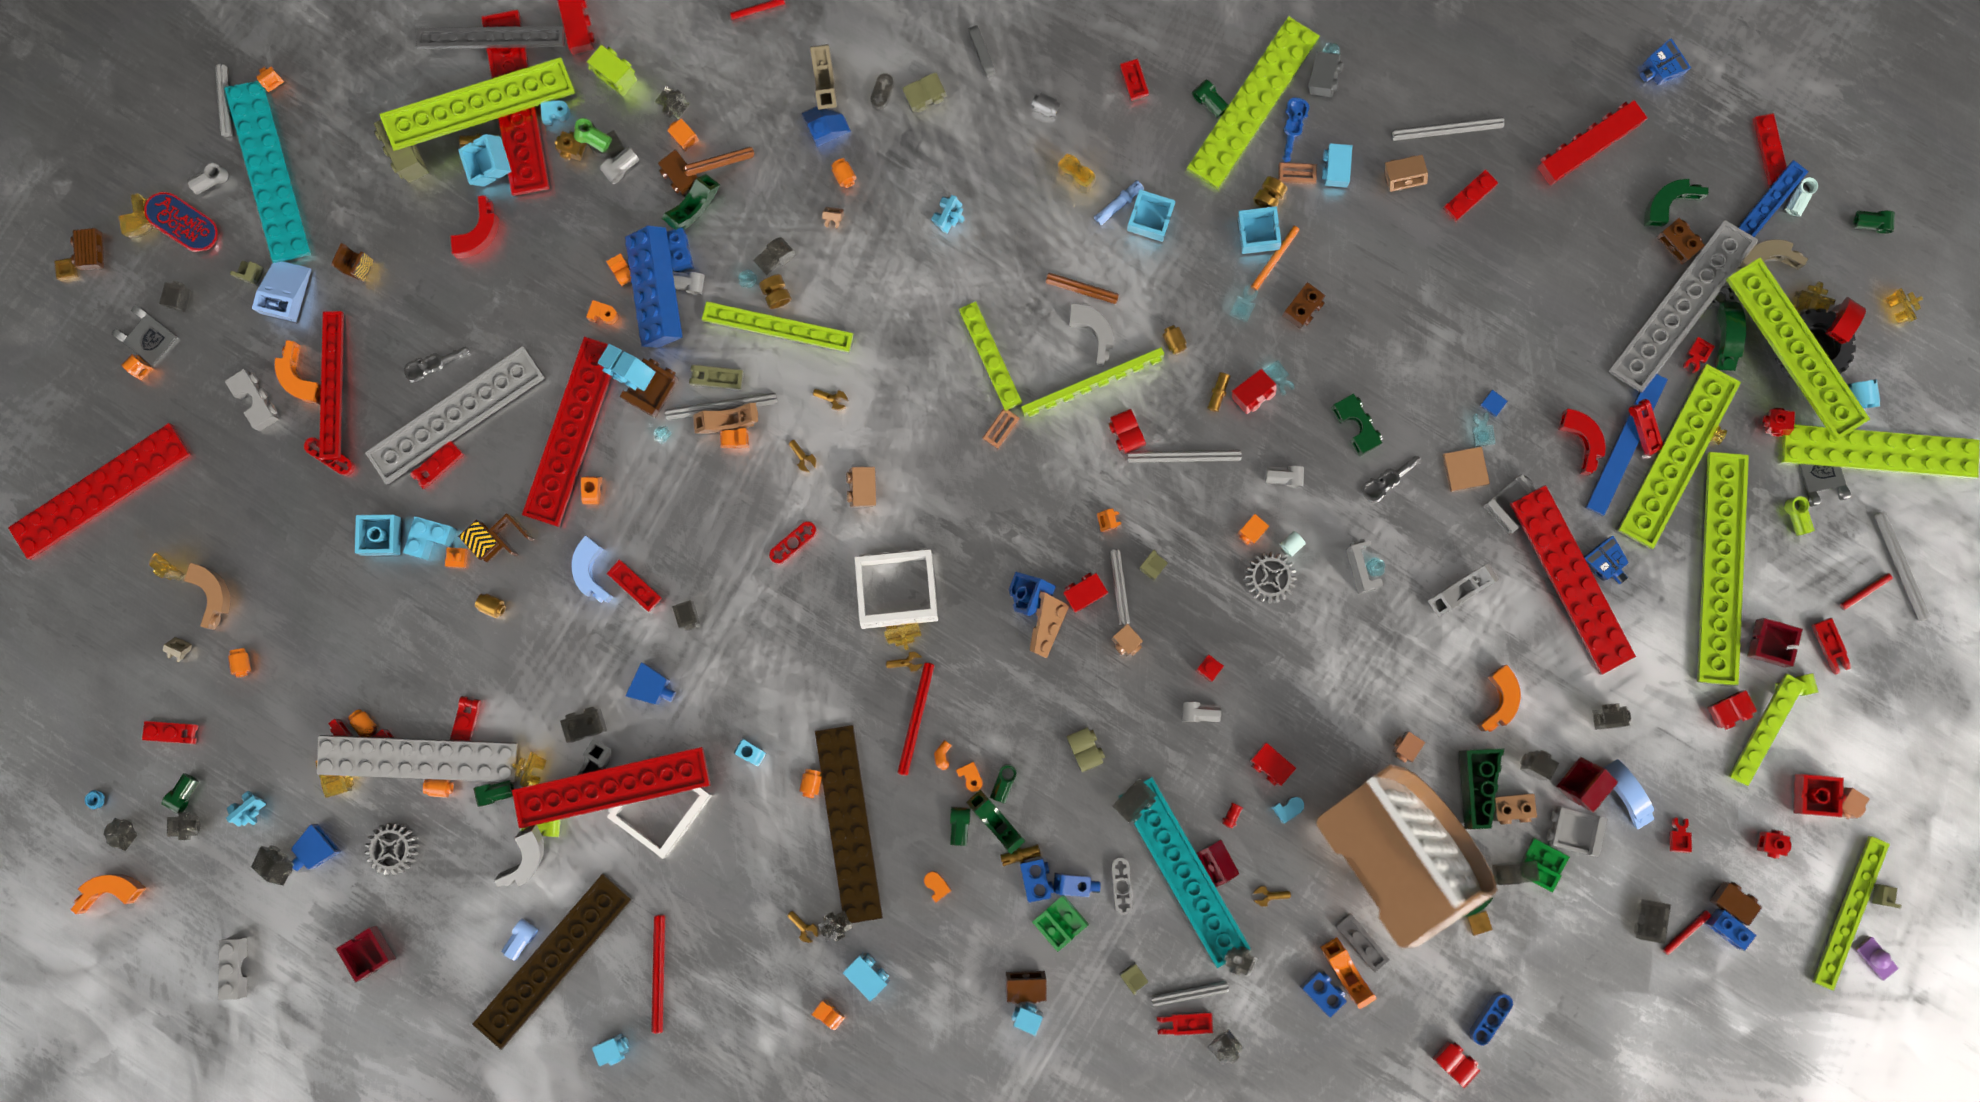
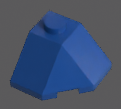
M818 106L801 113L817 147L851 132L841 113L829 109L818 110Z
M1015 572L1009 587L1010 596L1014 599V611L1031 616L1037 611V608H1040V591L1053 596L1056 586L1043 579Z

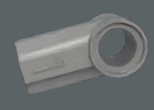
M628 146L614 159L606 160L601 165L600 170L612 184H615L624 177L625 172L639 161V158Z
M210 163L202 172L187 181L190 189L198 195L217 183H225L229 174L225 168L215 163Z
M673 272L675 289L684 290L695 295L702 294L705 275L697 272H688V274Z
M1267 466L1266 483L1284 484L1288 487H1303L1304 467Z
M1183 702L1182 721L1220 722L1221 706L1203 705L1198 702Z

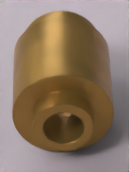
M1172 325L1164 329L1165 333L1162 336L1173 355L1187 349V342L1180 327Z
M480 594L475 602V607L480 612L494 618L502 616L506 609L503 600L489 594Z

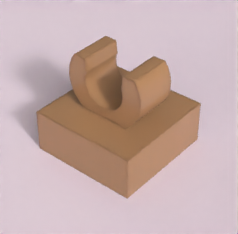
M825 207L822 214V219H826L825 227L829 226V221H834L836 224L835 228L838 229L840 221L844 217V209Z

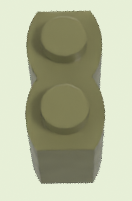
M937 73L930 74L902 88L912 112H922L927 109V105L932 103L939 104L946 97V92Z
M1086 727L1066 736L1081 772L1103 763L1102 759L1105 756L1101 747L1097 748L1094 741L1097 740L1093 729L1089 731V728Z

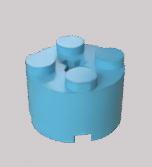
M1877 379L1847 384L1863 409L1880 406L1881 401Z

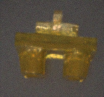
M1819 281L1815 286L1808 285L1807 290L1813 291L1812 293L1801 290L1800 292L1796 291L1794 296L1798 298L1796 308L1808 310L1810 303L1814 302L1816 303L1815 310L1823 308L1827 310L1826 313L1829 307L1834 305L1836 299L1820 295H1827L1828 290L1823 289V282Z
M1900 288L1886 299L1890 308L1900 304L1903 311L1894 314L1898 324L1907 321L1910 323L1917 319L1911 305H1913L1915 311L1920 310L1921 307L1918 302L1923 300L1922 296L1916 298L1914 293L1911 292L1907 294L1910 299L1908 301L1903 289Z
M918 623L905 624V627L898 628L897 625L886 626V632H884L888 645L895 643L896 647L904 645L905 650L909 649V643L915 642V637L922 636Z
M530 751L526 766H524L526 759L520 757L518 764L512 763L511 766L516 769L514 775L516 777H520L521 772L524 771L519 784L521 787L539 784L541 777L532 775L533 768L543 770L547 761L538 756L537 753Z

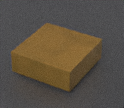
M71 258L54 261L56 279L64 280L78 277L77 268L72 264Z
M1487 911L1467 917L1473 936L1493 930Z

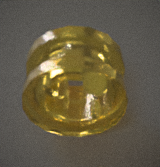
M1718 426L1711 442L1715 441L1717 445H1720L1727 434V430H1721V427Z

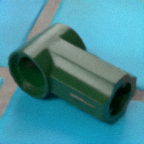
M1207 79L1192 91L1194 99L1198 103L1204 104L1216 118L1223 115L1229 107L1225 100L1217 93L1215 86Z
M1888 210L1879 212L1857 211L1853 219V225L1855 228L1875 230L1876 233L1880 234L1893 233L1895 212Z
M1005 764L1000 768L989 798L1000 803H1006L1017 774L1013 765ZM1005 768L1012 769L1014 774L1011 778H1005L1002 775V771Z
M183 773L173 790H170L164 796L161 804L180 815L189 804L188 799L199 781L195 777Z
M508 780L493 785L486 784L473 788L477 807L513 797L512 790H514V785Z
M951 807L950 845L967 846L971 808Z

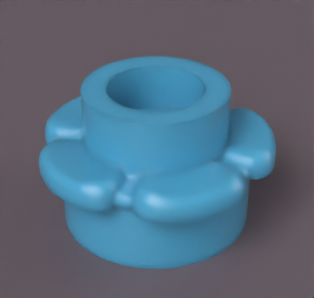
M92 790L86 795L85 804L90 809L101 808L104 804L103 799L105 796L102 792Z

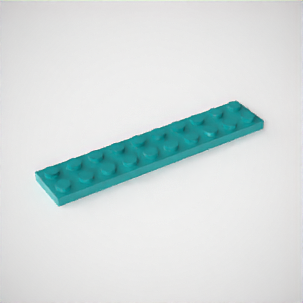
M259 81L224 87L272 262L277 263L311 255L265 88Z
M1153 777L1119 795V799L1216 968L1250 950L1249 944Z

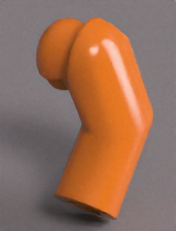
M945 740L934 753L935 765L942 770H946L949 767L945 754L952 746Z

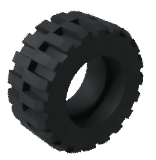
M1823 308L1802 311L1799 315L1810 331L1820 334L1825 339L1828 346V357L1839 374L1846 371L1849 363L1854 359L1852 353L1856 352V345H1853V341L1856 340L1855 335H1853L1848 343L1841 344L1826 334L1836 319V312L1829 311L1826 313L1827 310ZM1778 357L1775 358L1776 363H1780L1782 366L1780 370L1783 373H1789Z

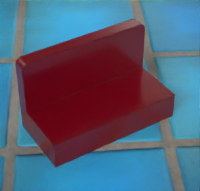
M1222 840L1196 853L1215 887L1221 886L1239 875V871Z

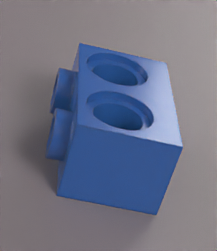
M683 228L667 231L673 270L679 273L693 270L694 265L686 232Z
M1042 858L1020 863L1028 903L1051 898L1050 893H1054L1052 881L1048 882L1046 874L1050 873L1048 862H1043ZM1033 865H1038L1041 868V873L1037 876H1033L1029 871ZM1038 884L1045 887V892L1042 895H1037L1034 892V887Z
M1716 909L1705 923V925L1739 950L1745 951L1757 936L1722 909Z
M1316 970L1300 987L1331 1018L1347 1002L1344 998L1346 994L1338 986L1334 988L1331 985L1332 979L1324 971L1320 973ZM1317 980H1321L1323 983L1320 990H1314L1313 984ZM1330 995H1335L1337 998L1333 1005L1327 1003V998Z

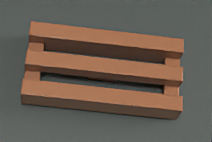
M1279 162L1278 180L1281 182L1316 184L1317 164ZM1283 168L1312 169L1313 172L1283 171ZM1283 175H1286V176H1306V177H1312V178L1283 177Z
M1003 408L982 439L989 442L996 449H999L1020 418L1009 410L1005 411ZM1005 413L1008 414L992 439H990L989 436ZM1013 418V422L1010 424V426L1005 431L1000 440L996 443L995 440L997 439V437L1000 435V433L1005 428L1010 419Z

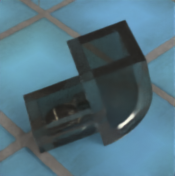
M614 130L606 134L612 138V141L605 152H601L588 144L593 153L602 159H613L625 150Z
M779 237L767 244V248L753 261L767 276L779 264L783 267L796 255V252L782 237Z
M1537 861L1492 865L1493 875L1496 877V885H1513L1540 881Z

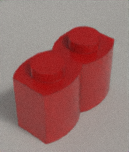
M1132 409L1110 417L1108 426L1111 433H1115L1118 438L1115 442L1119 451L1123 450L1124 454L1146 446L1145 439Z
M1746 690L1734 693L1707 707L1717 728H1724L1725 730L1736 726L1735 722L1740 719L1743 722L1753 718V713L1757 712Z
M1447 1041L1432 1059L1459 1085L1465 1088L1480 1072L1477 1068L1478 1063L1471 1056L1466 1058L1462 1054L1464 1049L1456 1042L1452 1044Z

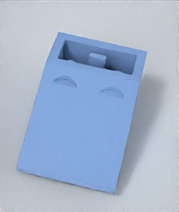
M287 262L272 263L257 289L252 309L263 315L296 322L311 268Z

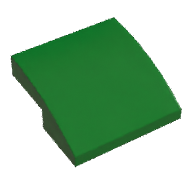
M1533 837L1517 874L1553 893L1570 857Z
M1065 895L1059 897L1032 921L1057 952L1089 925Z

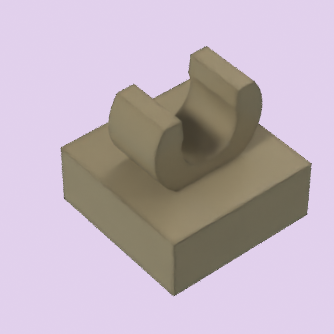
M174 637L164 644L163 651L167 653L169 659L173 656L177 657L176 662L179 663L184 659L185 654L191 651L192 644Z

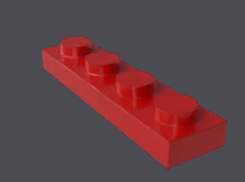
M1774 113L1753 118L1769 188L1787 167Z

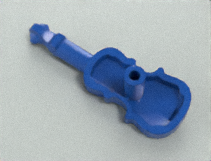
M1291 98L1287 102V110L1285 111L1288 114V119L1285 121L1284 132L1288 136L1284 149L1285 155L1282 159L1286 163L1291 161L1290 154L1293 150L1294 139L1301 135L1302 127L1304 126L1302 120L1308 117L1307 113L1310 108L1308 102L1300 98Z

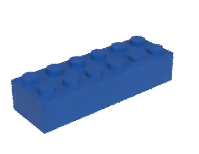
M646 226L626 236L625 245L627 248L641 347L660 348L683 338L666 228Z

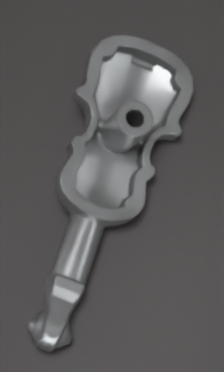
M462 347L459 350H453L452 353L443 357L433 353L430 356H426L424 360L416 358V360L405 365V376L412 383L424 379L428 373L441 370L444 364L459 359L461 355H467L469 349Z
M1414 456L1411 461H1408L1398 470L1387 469L1384 473L1380 474L1378 479L1370 478V481L1362 485L1364 497L1372 503L1379 502L1383 497H1386L1387 490L1393 489L1394 486L1400 483L1401 476L1411 470L1416 464L1421 463V458Z

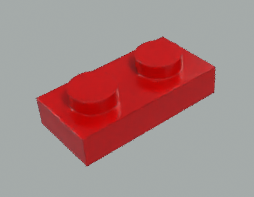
M1138 59L1120 64L1130 100L1133 101L1149 96Z

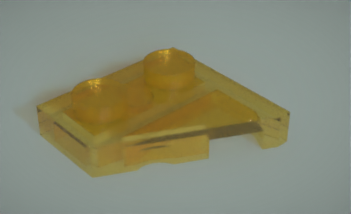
M157 552L150 559L149 566L154 569L153 573L160 578L180 580L185 575Z

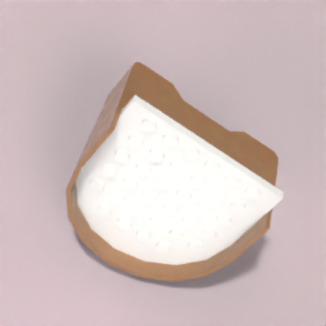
M1389 765L1317 819V827L1333 851L1343 855L1378 907L1380 921L1395 943L1401 948L1420 946L1494 896L1498 891L1494 875L1484 856L1461 822L1427 783L1417 774L1404 767Z

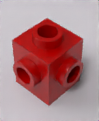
M1784 408L1771 409L1763 417L1762 425L1765 427V433L1771 434L1774 437L1789 436L1794 430L1795 411H1785Z
M1771 829V833L1760 831L1757 851L1766 852L1767 857L1780 859V856H1788L1792 847L1789 836H1785L1784 832Z

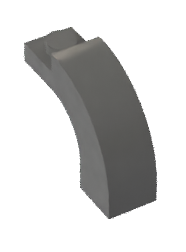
M593 738L583 754L585 760L577 775L606 769L612 750Z

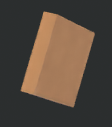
M1482 447L1443 454L1450 492L1490 484Z

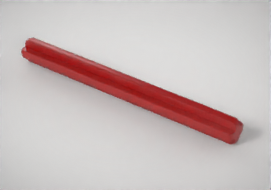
M925 662L898 768V774L907 776L934 670V664Z
M664 915L654 916L651 1032L654 1034H659L663 1031Z

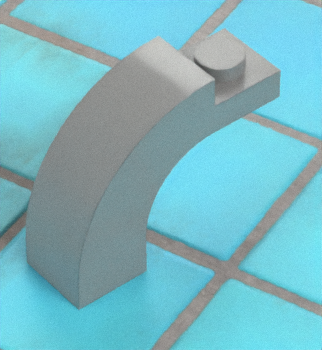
M1071 304L1069 327L1085 328L1095 335L1098 342L1096 366L1104 367L1105 361L1109 360V350H1106V348L1113 349L1114 337L1110 324L1097 310L1085 305Z
M1486 564L1446 588L1428 602L1437 616L1440 617L1499 579L1490 565Z
M537 825L519 831L514 838L521 850L522 861L519 865L497 875L494 880L497 887L502 885L506 887L515 881L519 887L534 875L544 854V842Z

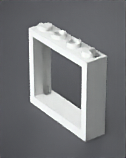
M919 548L911 552L899 550L897 553L891 554L889 552H880L878 555L861 554L859 557H855L859 620L862 629L938 621L931 549ZM926 560L931 609L866 616L862 566Z
M649 755L645 760L660 757V755ZM704 788L694 789L700 796L661 848L617 816L624 805L609 808L608 811L610 813L607 817L661 858H666L711 798L712 794Z

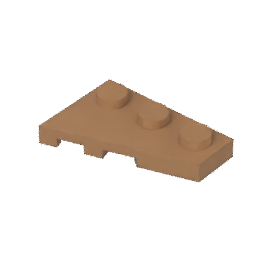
M1040 591L1039 598H1041L1040 608H1037L1036 611L1038 616L1037 626L1033 628L1029 651L1047 658L1069 605Z

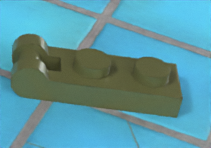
M691 365L692 378H689V385L742 390L743 370ZM700 373H704V379H699Z

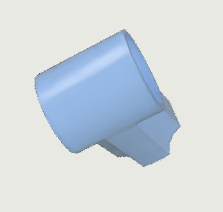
M522 918L514 927L512 936L501 952L509 959L517 960L525 946L536 936L539 929Z

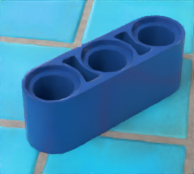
M1497 992L1491 997L1470 1028L1469 1037L1473 1042L1479 1045H1486L1490 1042L1513 1007V1000L1510 996ZM1504 997L1506 1004L1503 1007H1499L1498 1001ZM1494 1014V1016H1495L1494 1022L1491 1023V1024H1488V1022H1487V1017H1488V1015ZM1483 1030L1484 1037L1481 1040H1477L1476 1033Z

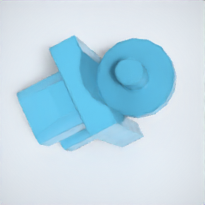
M951 195L950 198L942 197L939 206L944 211L942 214L934 213L931 221L944 233L948 234L951 226H956L957 222L963 223L965 218L961 215L963 212L961 208L962 203L957 200L956 196Z
M247 791L241 797L244 802L241 806L234 803L227 807L229 814L226 817L227 821L239 827L241 825L245 826L248 822L255 825L258 822L256 816L260 813L259 810L266 805L263 799Z

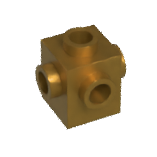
M562 131L561 135L556 138L555 148L562 158L567 160L573 158L581 161L587 143L576 141L572 131L568 133Z

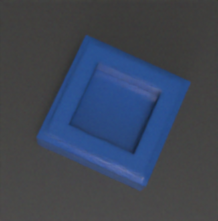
M1491 390L1480 406L1496 417L1508 401L1494 390Z

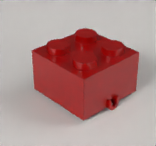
M1795 774L1793 813L1842 817L1843 802L1846 800V795L1843 794L1844 778Z

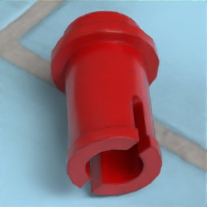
M1231 803L1226 817L1222 818L1224 820L1222 824L1233 829L1237 825L1236 821L1243 808L1235 803Z

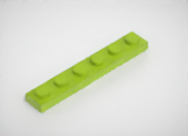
M973 302L960 308L961 317L1004 410L1006 411L1022 404V400L977 303Z
M1785 673L1731 770L1729 777L1749 786L1805 685L1804 682Z

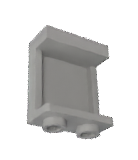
M1522 474L1517 476L1483 506L1508 535L1514 533L1521 525L1510 503L1536 490L1532 486L1533 482L1531 479Z
M1364 539L1353 541L1350 547L1346 549L1358 594L1384 586L1382 578L1372 581L1369 579L1361 549L1370 546L1371 541L1365 542Z
M1562 806L1556 807V810L1554 809L1551 815V821H1553L1552 829H1549L1547 833L1548 845L1592 857H1600L1608 818L1592 816L1566 809Z

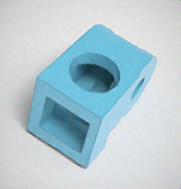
M564 101L541 103L542 121L545 126L553 125L552 120L556 119L566 121L571 115L570 109Z
M742 737L734 754L759 767L766 752Z
M1290 797L1285 805L1282 806L1280 803H1277L1272 808L1281 822L1285 824L1303 811L1304 802L1301 798Z

